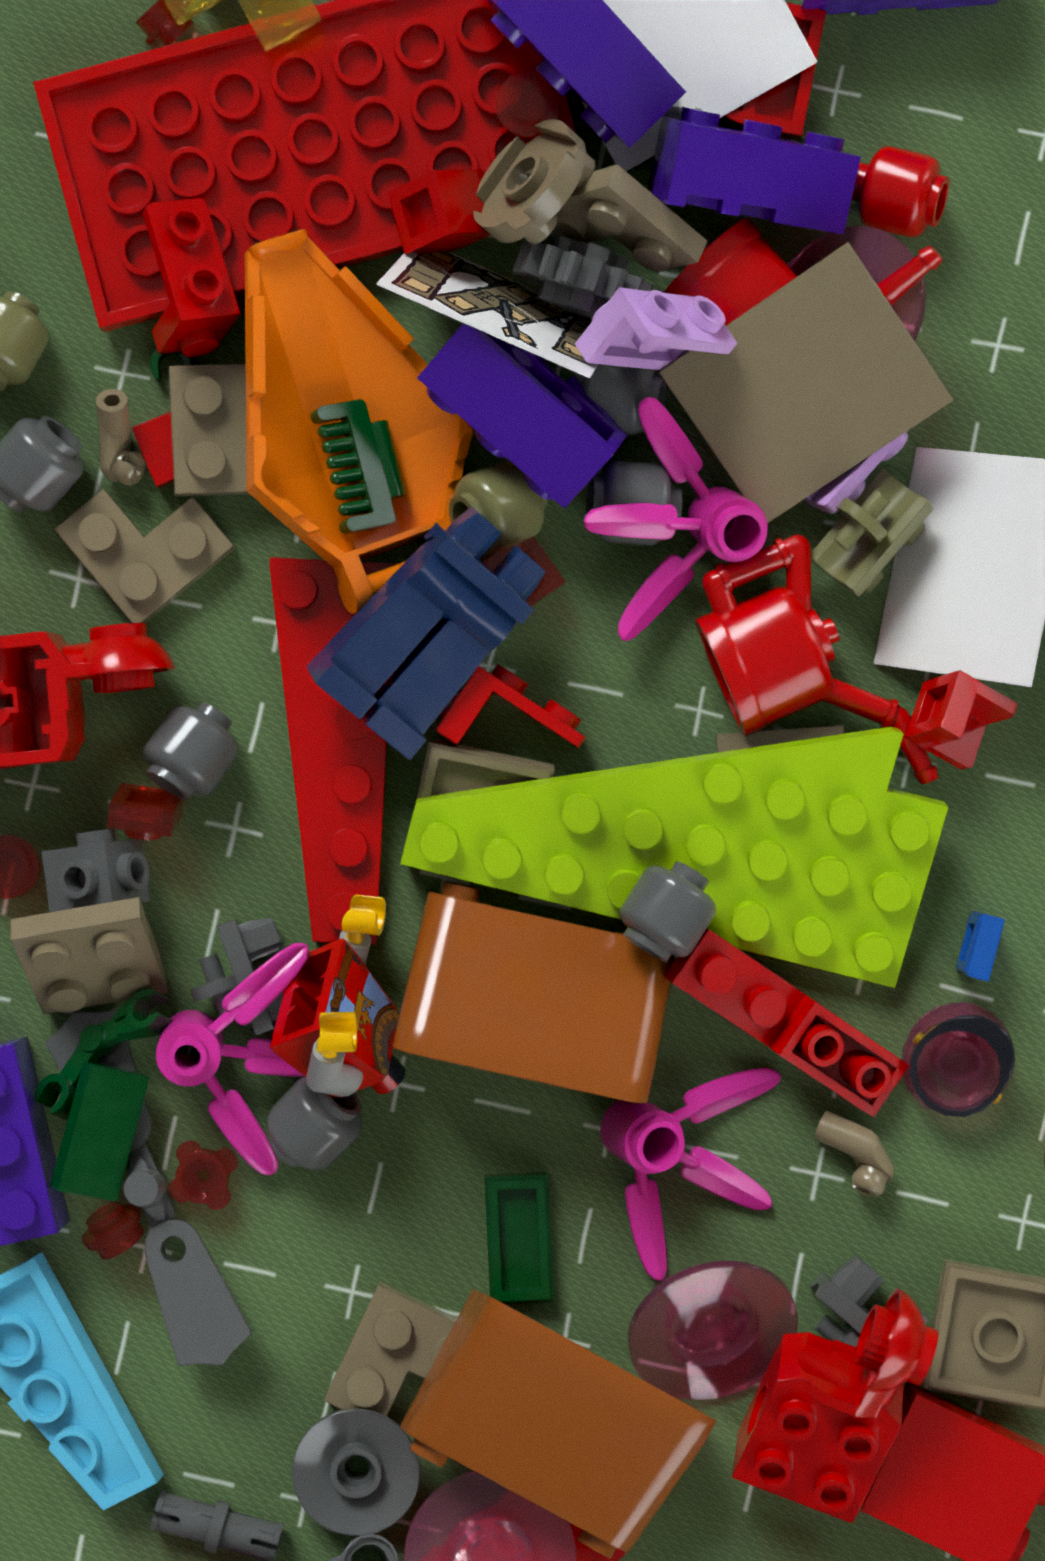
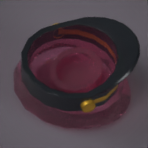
M956 1002L938 1006L922 1016L908 1035L902 1050V1060L909 1067L903 1074L907 1089L921 1106L942 1116L966 1117L981 1112L991 1103L997 1104L1003 1096L1002 1093L1007 1088L1012 1077L1015 1052L1011 1036L1007 1028L993 1013L976 1004Z

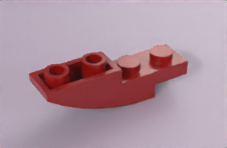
M706 928L693 951L688 956L676 957L665 973L664 977L671 983L768 1046L779 1056L873 1118L909 1067L906 1062L708 928Z

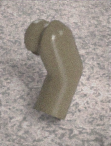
M118 389L104 390L96 397L100 470L110 482L115 483L119 480L122 484L131 486L138 483L142 478L146 463L140 453L133 451L128 397L123 391Z
M825 1111L816 1129L814 1139L850 1155L857 1167L852 1176V1185L856 1191L872 1198L882 1195L886 1182H892L894 1165L878 1135L871 1129L830 1111Z

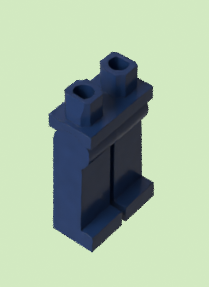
M472 506L455 519L446 530L436 522L424 536L428 542L423 544L408 558L306 666L314 682L358 719L362 718L369 728L409 760L412 759L426 741L423 734L489 652L499 646L507 637L516 621L522 625L534 611L526 599L534 592L546 573L536 561L517 545L514 546L493 571L480 560V557L501 535V532Z

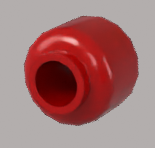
M884 146L874 154L869 164L859 163L851 200L859 202L860 219L864 225L873 229L916 238L928 226L936 227L939 224L946 206L950 180L948 176L941 174L940 163L934 157L893 146Z

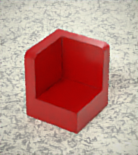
M433 170L388 192L405 255L457 251L490 236L474 219V211L482 213L484 203L476 196L480 181L485 174L483 170Z
M958 670L923 682L904 738L960 770L971 768L974 765L986 725L1014 717L1018 704L965 672Z

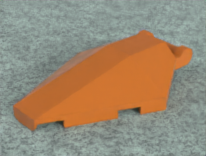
M302 229L254 244L245 252L246 491L333 567L338 578V590L342 602L348 612L356 614L406 562L404 561L366 575L361 560L403 546L425 536L436 522L445 530L451 525L449 504L453 498L458 481L462 479L465 458H467L473 427L457 413L450 414L443 411L430 399L427 394V387L417 379L428 364L409 345L414 338L346 266L340 271L307 236V230ZM362 399L367 405L371 423L388 420L407 495L391 500L396 516L394 523L377 529L345 535L339 529L340 523L350 517L363 515L365 512L342 516L338 512V507L342 503L362 499L361 497L346 500H337L335 498L334 492L337 488L355 485L357 481L339 485L331 483L330 476L332 473L353 469V465L329 469L326 466V460L331 456L349 453V450L330 454L322 450V444L325 441L344 438L345 435L322 438L318 435V428L320 426L341 422V420L315 424L311 421L310 415L312 411L321 406Z

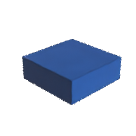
M973 911L972 914L969 913L955 967L958 969L957 972L989 982L1005 919Z

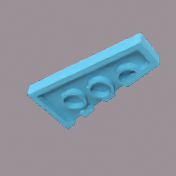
M43 1252L1 1273L0 1387L11 1398L7 1404L24 1423L29 1419L50 1442L49 1451L102 1510L156 1484L164 1474Z

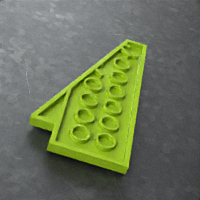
M885 727L416 798L400 864L620 919V910L623 903L647 867L654 865L671 870L675 862L679 861L709 880L704 892L715 902L716 913L707 928L736 948L895 988L949 807L944 801L888 787L903 732L898 728Z

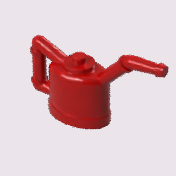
M745 218L725 231L703 250L699 262L688 265L663 293L708 298L722 310L726 319L724 324L727 326L797 276L762 238L761 231L749 218ZM929 245L917 251L918 255L877 284L890 305L897 302L931 269L936 270L943 258L934 247Z
M797 534L784 540L781 538L775 539L773 541L774 544L760 549L751 558L741 562H730L725 565L719 563L715 565L714 570L705 574L702 586L713 612L695 619V624L718 686L737 726L745 737L763 730L764 726L824 701L880 724V728L894 727L900 729L903 732L900 748L915 772L912 775L921 785L939 778L936 765H932L927 751L904 738L911 716L905 708L898 704V700L893 698L887 700L832 677L828 664L835 659L831 644L840 641V637L832 619L829 617L821 621L816 611L812 608L811 545L806 537ZM783 567L786 569V587L773 588L737 604L733 595L734 588Z

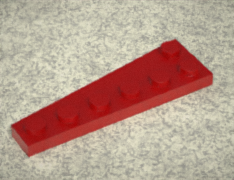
M270 557L269 567L312 942L332 943L339 940L340 933L342 932V919L345 913L350 910V901L354 895L380 897L388 742L369 728L362 718L358 719L314 682L306 667L355 615L348 612L342 602L338 590V578L333 567L325 560ZM361 562L366 575L396 565L395 563ZM370 935L371 945H376L378 943V935Z

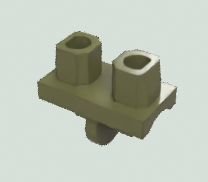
M882 469L855 502L845 497L836 507L842 517L811 552V561L857 597L862 593H871L884 577L883 568L904 545H912L925 530L924 520L934 508L927 499L914 493L890 473Z

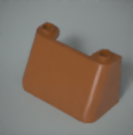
M444 881L441 892L428 891L398 1018L393 1048L422 1057L618 1100L648 1103L671 982L664 976L676 956L671 955L667 962H663L631 943L623 936L624 933L622 932L614 933L491 906L488 903L479 901L481 892L479 888Z
M472 1289L404 1417L400 1428L414 1437L409 1448L412 1452L442 1468L448 1458L459 1462L581 1528L582 1530L577 1540L611 1559L616 1548L627 1553L630 1552L705 1444L716 1420L500 1301Z

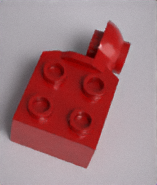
M124 623L89 628L90 642L68 644L62 635L46 631L0 636V769L76 760L85 740V712L81 681L92 680L94 693L133 691L155 687L153 673L174 670V663L167 651L157 641L147 636L146 623Z
M897 1288L891 1294L884 1307L875 1304L871 1308L862 1326L856 1347L836 1339L831 1341L809 1332L783 1334L739 1427L731 1478L853 1524L901 1429L904 1383L907 1381L919 1386L924 1381L931 1367L938 1344V1330L926 1326L918 1305L907 1293Z

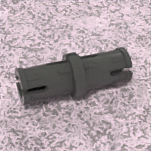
M162 1489L154 1510L156 1514L152 1517L150 1530L155 1532L158 1530L204 1543V1550L216 1553L219 1547L261 1560L274 1561L284 1523H275L229 1510L231 1503L218 1500L216 1506L168 1493L167 1490Z

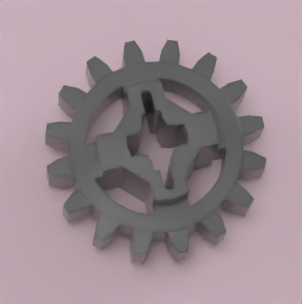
M557 235L554 246L550 244L545 246L540 243L530 244L522 241L512 270L513 274L522 277V280L540 285L537 299L547 302L561 311L591 319L595 312L610 300L619 287L652 291L654 286L645 282V279L628 274L629 260L610 252V249L590 242L585 243L573 240L562 235Z

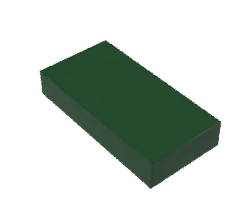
M83 1061L50 1187L60 1192L117 1202L150 1079L149 1076L139 1072Z
M548 1172L485 1174L490 1297L503 1304L554 1302Z

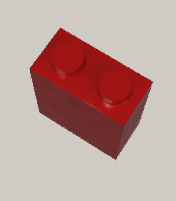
M907 1382L903 1390L901 1429L860 1510L964 1561H1019L1026 1549L1030 1536V1529L1026 1525L1036 1504L1039 1506L1045 1505V1446L921 1386Z

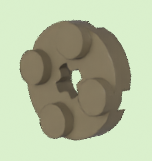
M550 119L534 125L542 134L534 137L527 144L517 136L498 154L481 179L476 196L484 203L482 213L474 211V219L497 241L512 243L524 238L530 244L542 242L555 228L558 219L557 213L567 202L573 191L581 188L592 176L595 169V161L586 153L585 143L560 120Z

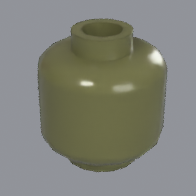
M6 292L3 297H0V391H4L6 386H19L28 381L49 340V333L45 324L37 317L40 312L39 308L31 300L15 292Z
M500 462L465 475L457 483L453 498L450 500L449 516L451 523L472 506L501 532V535L485 553H497L531 540L540 532L544 521V510L547 507V500L536 494L529 487L524 478L525 473L512 462Z

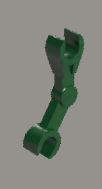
M145 988L139 990L113 1015V1018L100 1025L91 1024L84 1028L79 1038V1045L60 1074L54 1073L44 1077L37 1086L34 1100L52 1108L50 1114L68 1120L83 1061L97 1064L100 1057L108 1054L113 1046L126 1039L134 1040L161 1035L163 1030L173 1020L158 1012L148 1017V1013L155 1005L167 1001L168 997L153 989Z

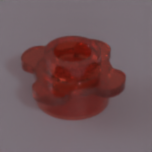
M194 1140L182 1143L176 1151V1157L180 1163L176 1170L175 1179L169 1184L171 1197L179 1203H184L188 1200L198 1204L206 1203L212 1210L224 1208L231 1200L228 1183L231 1172L238 1166L236 1153L227 1147H223L218 1151L205 1149ZM201 1169L207 1170L210 1175L209 1179L206 1181L200 1180L198 1178V1171Z

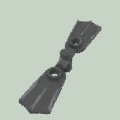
M117 1010L97 1013L75 1011L61 1029L46 1041V1046L60 1072L79 1045V1038L84 1028L91 1024L100 1025L113 1018ZM127 1039L113 1046L110 1052L100 1057L97 1064L137 1072ZM144 1097L126 1165L129 1176L124 1183V1194L131 1204L143 1208L150 1228L155 1226L145 1241V1257L178 1365H222L236 1347L252 1334V1330L198 1231L186 1221L171 1219L176 1217V1214L167 1195L169 1188L168 1179L162 1172L157 1171L148 1147H142L149 1138L152 1125ZM171 1236L180 1238L185 1244L186 1251L181 1260H173L166 1254L165 1244Z

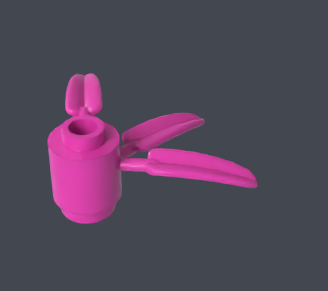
M646 397L639 404L638 414L641 425L654 452L671 479L679 484L688 480L698 495L689 508L687 518L677 517V510L671 504L628 503L607 505L590 510L585 515L584 526L589 532L601 535L660 540L672 538L676 529L689 530L697 544L683 559L677 554L667 556L644 581L625 608L618 623V635L624 641L634 639L689 584L694 577L691 567L707 551L728 562L747 560L758 553L763 547L768 530L765 514L757 504L732 489L726 487L708 489L698 475L703 465L702 459L672 415L653 397Z
M301 942L291 944L278 952L228 993L222 1000V1006L226 1011L216 1020L211 1015L200 1010H184L173 1015L170 1018L173 1021L161 1033L156 1048L157 1065L161 1073L168 1080L181 1086H196L205 1082L215 1098L208 1104L210 1115L243 1159L263 1175H272L278 1170L279 1161L273 1147L240 1093L233 1089L225 1092L214 1074L219 1067L221 1056L245 1059V1068L251 1073L305 1077L270 1049L271 1039L252 1038L248 1041L247 1047L224 1044L222 1032L234 1020L239 1025L249 1024L286 989L308 960V946ZM184 1045H191L197 1048L200 1055H187L178 1048Z
M770 1068L749 1069L699 1085L684 1094L683 1102L686 1106L671 1113L664 1111L649 1101L648 1103H635L617 1100L605 1112L600 1128L604 1146L610 1153L634 1168L636 1184L632 1183L625 1188L626 1208L639 1258L647 1274L654 1280L662 1281L666 1276L667 1252L658 1185L653 1179H647V1174L666 1171L680 1162L683 1164L680 1172L684 1179L721 1198L757 1211L767 1210L772 1207V1199L768 1192L754 1179L729 1162L699 1146L693 1147L690 1154L685 1152L684 1135L679 1122L687 1118L695 1124L703 1122L765 1093L780 1082L781 1075L776 1070Z

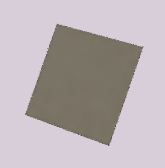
M849 242L728 324L726 327L737 342V345L729 354L690 350L659 372L743 496L762 509L767 523L954 401Z

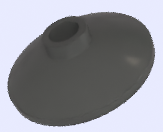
M344 1409L321 1418L303 1435L293 1459V1486L303 1509L321 1526L343 1535L361 1536L373 1534L392 1526L408 1511L415 1499L419 1486V1458L416 1453L409 1450L412 1440L395 1421L383 1414L367 1409ZM352 1456H362L369 1462L370 1468L363 1473H355L348 1468L346 1461Z

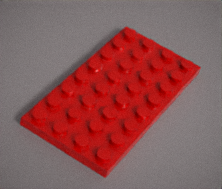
M333 0L33 82L97 322L102 332L161 317L170 303L143 216V211L148 203L202 198L206 201L235 297L245 294V252L254 244L298 230L306 229L310 240L338 269L404 251L390 203L389 191L433 170L481 169L485 173L498 154L517 136L527 144L534 137L541 135L542 133L534 125L545 120H560L576 134L566 94L563 97L559 95L535 69L543 60L526 42L517 49L490 21L497 12L486 0Z

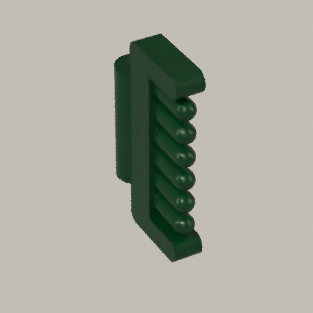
M362 399L325 405L312 411L310 418L315 424L341 420V422L322 425L318 428V435L322 438L345 435L344 438L325 441L322 444L323 452L330 454L349 450V453L327 458L326 466L329 469H337L353 465V469L331 474L330 481L334 485L357 481L355 485L337 488L334 492L335 498L337 500H346L361 497L362 499L342 503L338 507V512L342 516L365 512L363 515L350 517L342 521L339 525L340 531L348 535L385 527L394 523L396 516L391 500L406 496L407 492L388 420L371 423L367 405Z

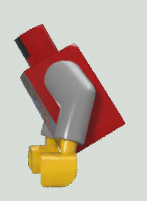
M354 895L350 901V910L345 913L342 919V932L340 933L339 940L309 951L308 960L298 975L284 990L270 1049L304 1075L307 1086L313 1092L329 1094L334 1097H344L370 1086L376 1093L382 1095L393 1091L399 1086L405 1076V1067L392 1054V1045L399 1018L397 1008L372 976L366 964L371 944L370 935H381L384 928L386 903L383 897Z

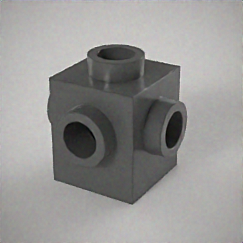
M114 829L98 830L76 834V847L41 852L50 912L139 897L141 902L150 901L148 889L149 866L143 853L141 838L116 841Z

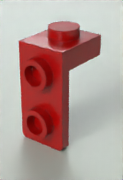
M202 198L148 203L143 211V216L170 302L151 331L158 354L182 351V354L186 357L205 355L219 346L221 340L241 314L206 201Z
M496 664L491 673L480 666L477 667L465 687L459 689L438 715L442 721L436 729L437 732L460 745L494 693L577 749L586 738L576 731V728L582 721L579 717L551 699L544 709L522 695L528 684L499 664Z

